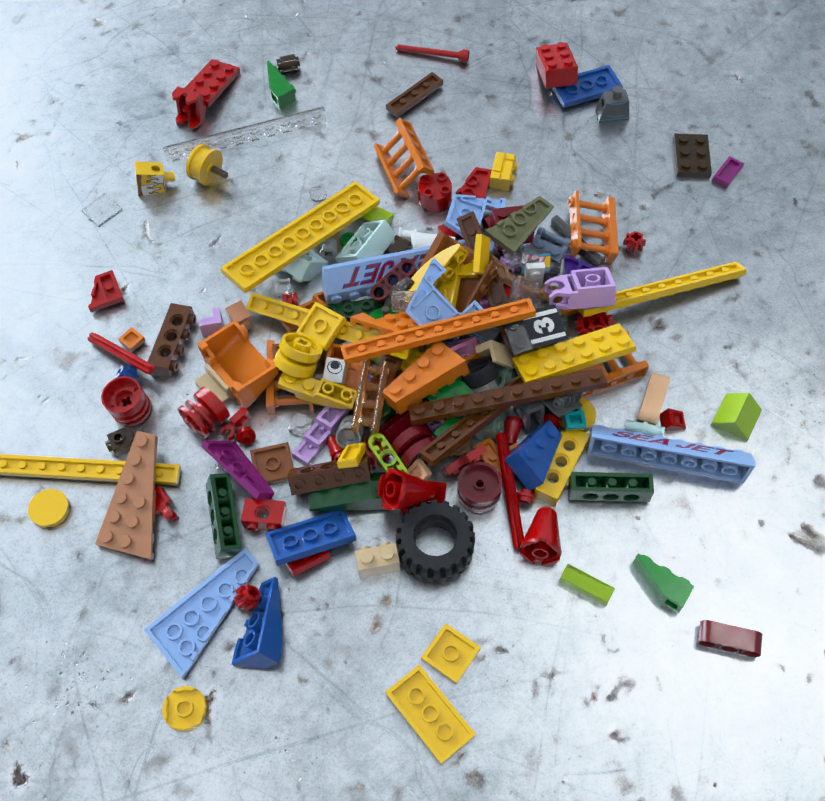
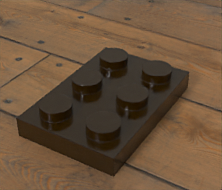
M675 133L673 141L676 176L711 177L708 135Z

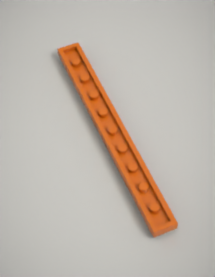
M530 298L341 345L340 348L345 365L536 317V310Z

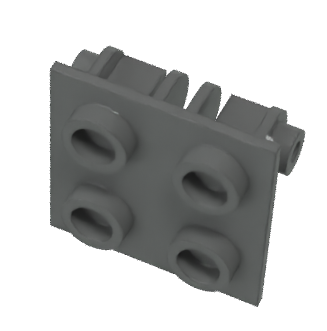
M582 393L541 400L558 417L583 406L579 402Z

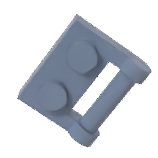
M540 226L533 238L532 246L529 247L549 251L551 253V262L561 263L569 249L571 239H565L548 232ZM542 237L547 238V239L552 240V241H554V242H556V243H559V244H561V245H563V246H562V247H559V246L554 245V244H552V243H550V242H547V241H545V240H543V239H541V238H542Z

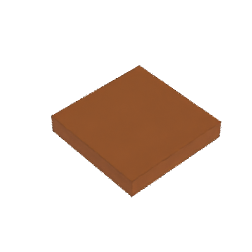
M288 442L250 450L252 464L268 485L288 481V473L290 469L294 468Z

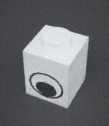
M327 357L323 378L337 384H345L348 365H345L344 360Z

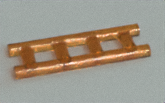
M367 359L362 364L351 430L358 431L359 425L371 426L370 432L378 434L384 403L382 391L387 385L390 362L383 361L382 367L370 366L371 361ZM368 375H380L379 384L367 383ZM365 391L377 392L376 401L364 400ZM362 408L374 409L373 419L361 417Z

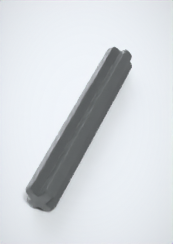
M558 215L552 217L551 224L566 238L571 239V227ZM581 238V242L587 243L583 238ZM580 249L593 264L598 265L602 262L603 257L597 252Z

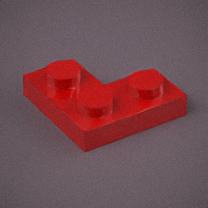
M481 444L441 469L444 477L449 474L453 477L462 471L460 467L464 464L476 463L482 459L483 456L481 454L487 450Z

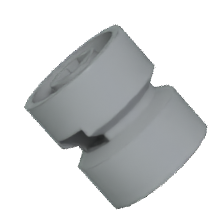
M353 415L343 418L336 433L337 444L341 448H345L348 444L360 443L365 425L354 421Z

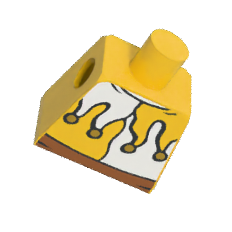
M134 162L138 197L165 192V182L175 181L174 171L164 172L161 162Z

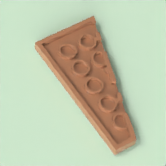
M141 431L136 432L95 545L149 560L154 559L152 545L154 542L153 522H155L156 490H154L156 480L155 461L157 460L158 437L156 435Z

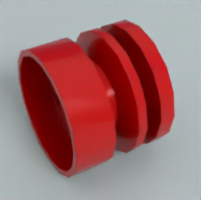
M121 376L114 378L103 388L101 394L102 404L120 425L128 424L129 427L138 425L145 421L150 414L151 400L137 380Z
M201 387L193 394L195 403L187 400L185 401L186 407L181 405L177 410L185 424L193 432L206 439L209 436L208 431H215L212 421L217 425H221L230 417V413L223 402L211 390Z

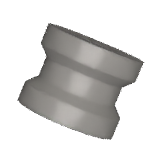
M330 237L320 244V256L322 258L333 259L337 256L336 239Z

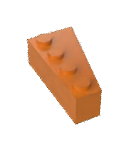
M441 341L435 342L388 385L382 393L387 404L401 415L408 410L409 405L421 403L423 398L436 394L438 389L445 385H451L455 382V379L462 375L464 377L469 374L467 362Z

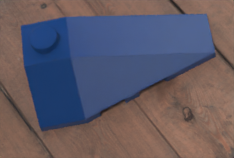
M277 577L261 583L259 588L261 598L257 600L259 605L254 608L251 617L246 619L244 626L247 629L243 638H238L231 663L233 666L266 669L279 663L283 641Z

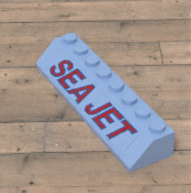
M464 239L458 240V242L467 246ZM431 246L322 266L321 285L326 303L337 304L344 300H357L365 296L372 297L370 294L372 286L402 260L411 259L418 270ZM407 265L403 271L409 273L412 271L413 266ZM397 277L391 278L390 285H396L399 279ZM412 279L401 289L407 290ZM378 290L375 295L384 293V290Z
M604 425L591 426L586 452L588 455L745 483L756 465L752 454L742 450H729L721 446L712 447L703 443H690L682 439L673 440L660 435H646L643 432L634 433L621 428H607Z

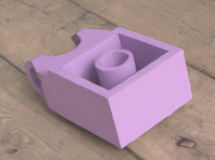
M608 267L571 270V274L559 275L545 282V293L550 294L549 305L555 304L557 309L570 310L608 307L615 305L616 285ZM551 283H557L559 288L549 290L548 286ZM556 296L563 298L560 303L553 302Z

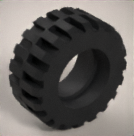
M431 500V503L426 504V501H423L417 508L412 506L409 509V514L404 513L401 517V522L397 526L396 547L401 565L406 566V571L410 575L416 574V579L422 581L423 578H426L427 583H433L434 580L444 583L448 577L451 580L457 578L458 572L462 574L466 570V565L470 564L474 553L475 532H473L474 526L472 521H468V515L465 512L460 513V507L457 505L451 507L449 502L444 500L443 503ZM428 528H442L454 537L455 545L446 554L432 556L425 554L416 546L417 536Z

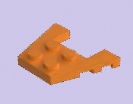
M407 300L395 303V309L400 310L399 313L386 314L379 319H374L364 312L350 316V324L355 326L357 323L362 324L363 328L367 330L375 328L379 330V334L383 335L418 326L405 313L409 305Z

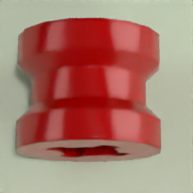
M297 292L292 293V295L282 294L283 302L299 306Z

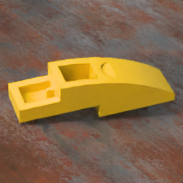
M460 244L453 245L434 256L446 269L433 283L434 287H436L440 279L446 283L459 265L466 259L469 252ZM433 258L426 262L411 278L415 284L403 297L409 303Z
M282 372L277 384L278 388L294 393L295 398L339 409H352L358 394L356 390L324 378L321 381L311 377L298 378Z

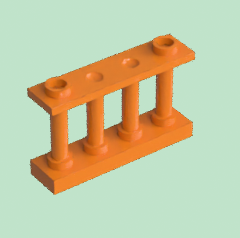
M399 118L395 122L398 132L385 146L375 143L374 148L393 186L394 193L397 196L408 199L410 196L406 187L420 173L431 176L435 171L412 124ZM403 137L404 144L391 157L389 151ZM409 150L410 156L397 169L394 163ZM415 162L416 169L402 181L400 175Z
M575 190L573 196L569 197L568 200L571 227L569 248L572 250V257H576L580 249L603 253L605 255V263L612 264L619 254L615 198L608 196L605 203H592L579 200V191ZM580 207L600 211L602 218L580 214ZM580 221L601 225L603 232L581 228ZM581 235L602 239L604 246L581 242Z
M631 353L624 355L629 364L628 367L619 368L615 359L607 361L612 369V372L608 373L606 377L607 388L588 391L582 398L646 376L649 368L646 360L636 361Z
M267 340V358L271 360L273 359L271 347L272 344H275V340ZM276 377L266 387L268 415H276V407L280 405L309 404L310 413H314V405H318L295 397L279 398V396H276V391H279L281 388L277 387L279 380Z

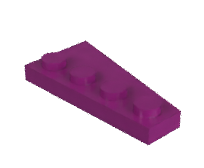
M204 440L201 447L255 499H272L275 494L235 441Z

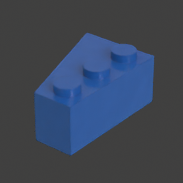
M550 420L535 427L504 459L528 490L544 484L562 436Z

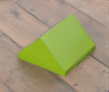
M749 392L726 393L711 425L748 441L762 409Z

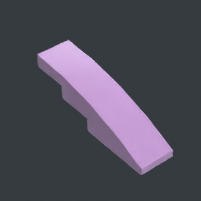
M326 406L315 418L316 422L304 434V440L292 452V457L305 466H309L327 444V438L336 432L342 419L347 416L351 409Z

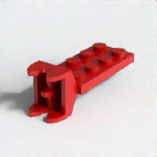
M211 59L185 88L177 86L172 92V99L176 100L178 112L175 119L176 124L181 125L185 121H190V129L199 127L204 122L206 107H210L239 75L240 67Z

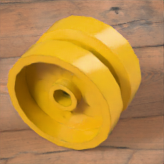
M284 334L279 344L280 349H278L274 358L276 367L293 377H312L323 351L322 346L316 340L304 334Z

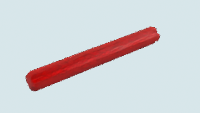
M89 333L87 338L89 342L146 374H154L156 369L154 365L96 333Z

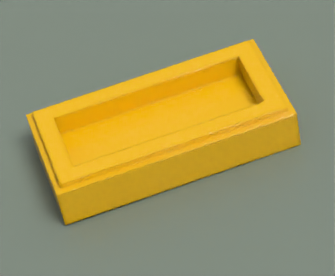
M476 234L473 273L482 276L489 265L491 238L483 234Z
M365 443L346 445L337 461L338 469L358 467L367 450Z

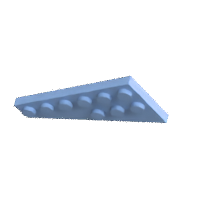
M246 548L144 629L182 679L185 678L234 604V597L238 595L235 590L241 585H246L259 566L257 560Z

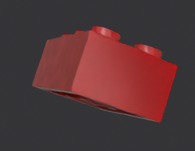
M559 42L554 45L536 47V66L546 89L578 84V65L568 43Z

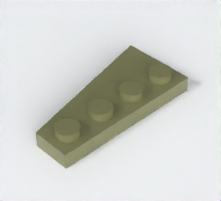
M538 196L524 205L519 211L513 212L506 219L497 222L492 228L486 229L484 235L491 238L493 242L513 256L548 216L554 206L541 196Z

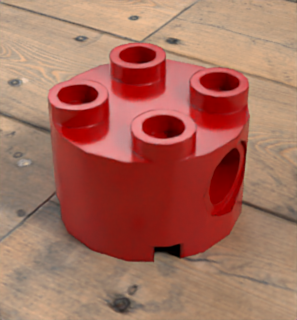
M444 172L433 173L431 176L422 175L418 183V203L420 207L428 209L430 213L445 211L448 208V201L452 199V183Z

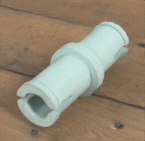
M626 419L624 430L634 433L643 432L651 436H664L665 427L651 425L646 421L641 423Z

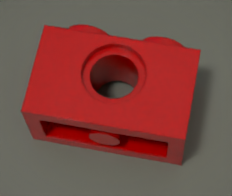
M245 498L241 516L243 527L249 531L260 529L267 532L285 527L286 503L285 501ZM263 514L269 515L266 519H260V516Z

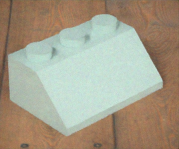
M386 220L365 222L335 257V260L343 263L384 255V251L390 244H393L396 233ZM357 238V241L350 245L353 242V240Z
M310 250L283 268L282 271L291 274L294 280L302 283L304 281H311L322 271V266H327L329 262Z

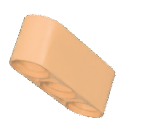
M654 372L651 373L637 420L657 425L670 377Z

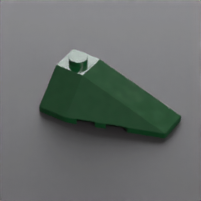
M373 472L371 481L308 492L309 511L386 510L380 503L383 502L382 497H378V483L382 474L386 473Z

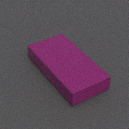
M729 156L713 176L712 181L727 189L743 168L744 163Z

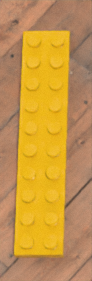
M355 181L220 267L221 273L246 294L380 204V199Z

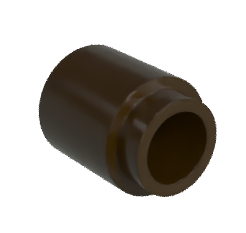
M295 54L281 56L280 59H276L279 72L295 71L300 66L299 57H295Z

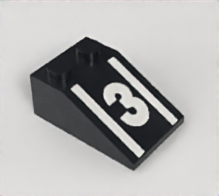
M555 304L535 309L536 317L502 325L513 358L568 340Z

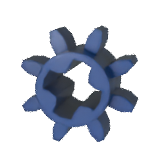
M129 364L126 367L122 365L117 371L115 378L126 376L138 381L139 375L136 372L137 368Z

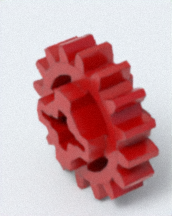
M607 312L594 314L590 317H583L579 313L575 322V332H579L578 336L615 325L616 321L612 320V314L606 315Z

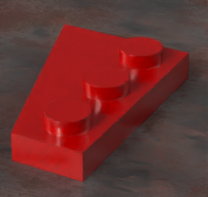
M475 167L465 180L463 186L456 191V194L476 196V198L485 199L492 170ZM452 199L448 201V207H450Z

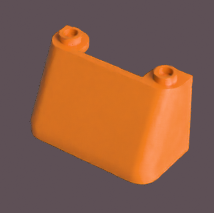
M234 320L197 343L204 362L208 363L227 384L232 397L240 407L247 408L258 398L279 372L274 359H265L248 340L247 334L249 333L243 324L239 325Z

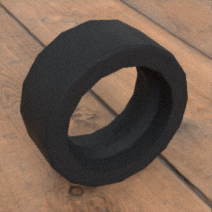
M484 357L469 362L467 364L469 374L464 377L462 375L461 378L470 389L492 382L499 372L492 358Z

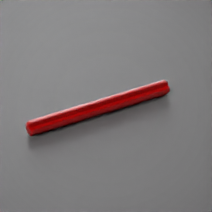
M498 433L496 435V443L513 546L515 550H520L524 533L513 470L504 460L510 454L506 433Z

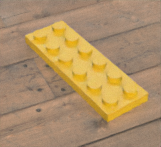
M620 323L514 357L512 361L523 382L527 383L563 376L636 352V345Z

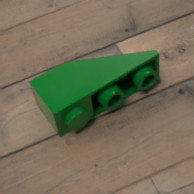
M267 61L271 100L281 109L296 101V89L292 84L288 83L286 77L281 75L275 65L273 66L270 61Z
M638 553L633 561L635 567L659 602L679 613L695 586L688 579L678 577L669 568L659 566L650 557Z

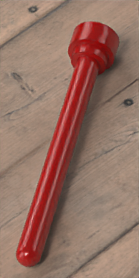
M400 44L395 46L397 51L458 58L463 63H468L470 51L466 49L455 52Z

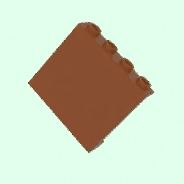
M439 231L419 269L435 255L453 245L460 244L469 252L464 262H462L464 265L472 262L474 250ZM489 259V265L482 276L479 275L478 278H461L455 308L458 312H463L474 300L479 303L482 296L487 293L491 280L496 277L499 264ZM413 280L411 281V283H410L408 289L406 290L404 296H405L406 293L411 289V287L415 284V282H414Z

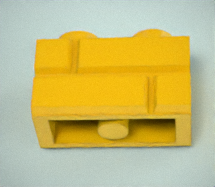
M496 153L489 182L491 189L508 191L510 185H514L515 175H513V172H517L518 162H515V154Z

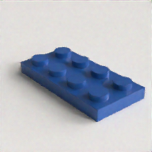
M610 65L578 73V84L554 87L552 90L563 108L600 98L604 91H612L616 85L623 88V85Z
M344 510L332 511L265 533L277 566L356 541L355 532Z

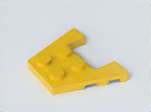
M474 259L471 260V263L460 264L446 283L440 279L435 287L454 308H456L461 278L479 277L478 274L473 273Z

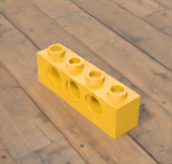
M579 429L561 431L560 443L554 454L544 484L534 488V495L537 499L556 507L569 481L570 474L574 472L590 438V434ZM565 447L571 448L572 451H567ZM556 463H562L564 467H559ZM548 479H554L556 483H551Z

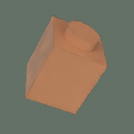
M242 300L225 308L230 322L236 320L239 325L243 324L247 330L254 326L252 317Z

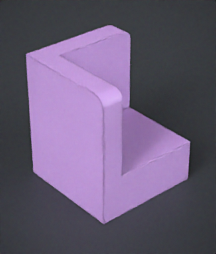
M219 307L212 308L213 317L200 319L199 327L202 336L211 335L224 327Z

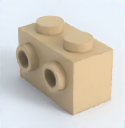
M385 542L372 548L364 546L355 551L360 579L400 571L396 543Z

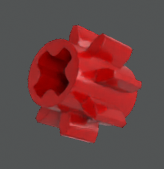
M636 231L631 234L627 233L623 241V245H627L626 251L633 254L638 251L642 252L646 244L643 234Z
M247 583L235 590L238 595L234 597V601L238 608L245 609L247 612L259 605L257 600L261 596L257 587L250 586Z

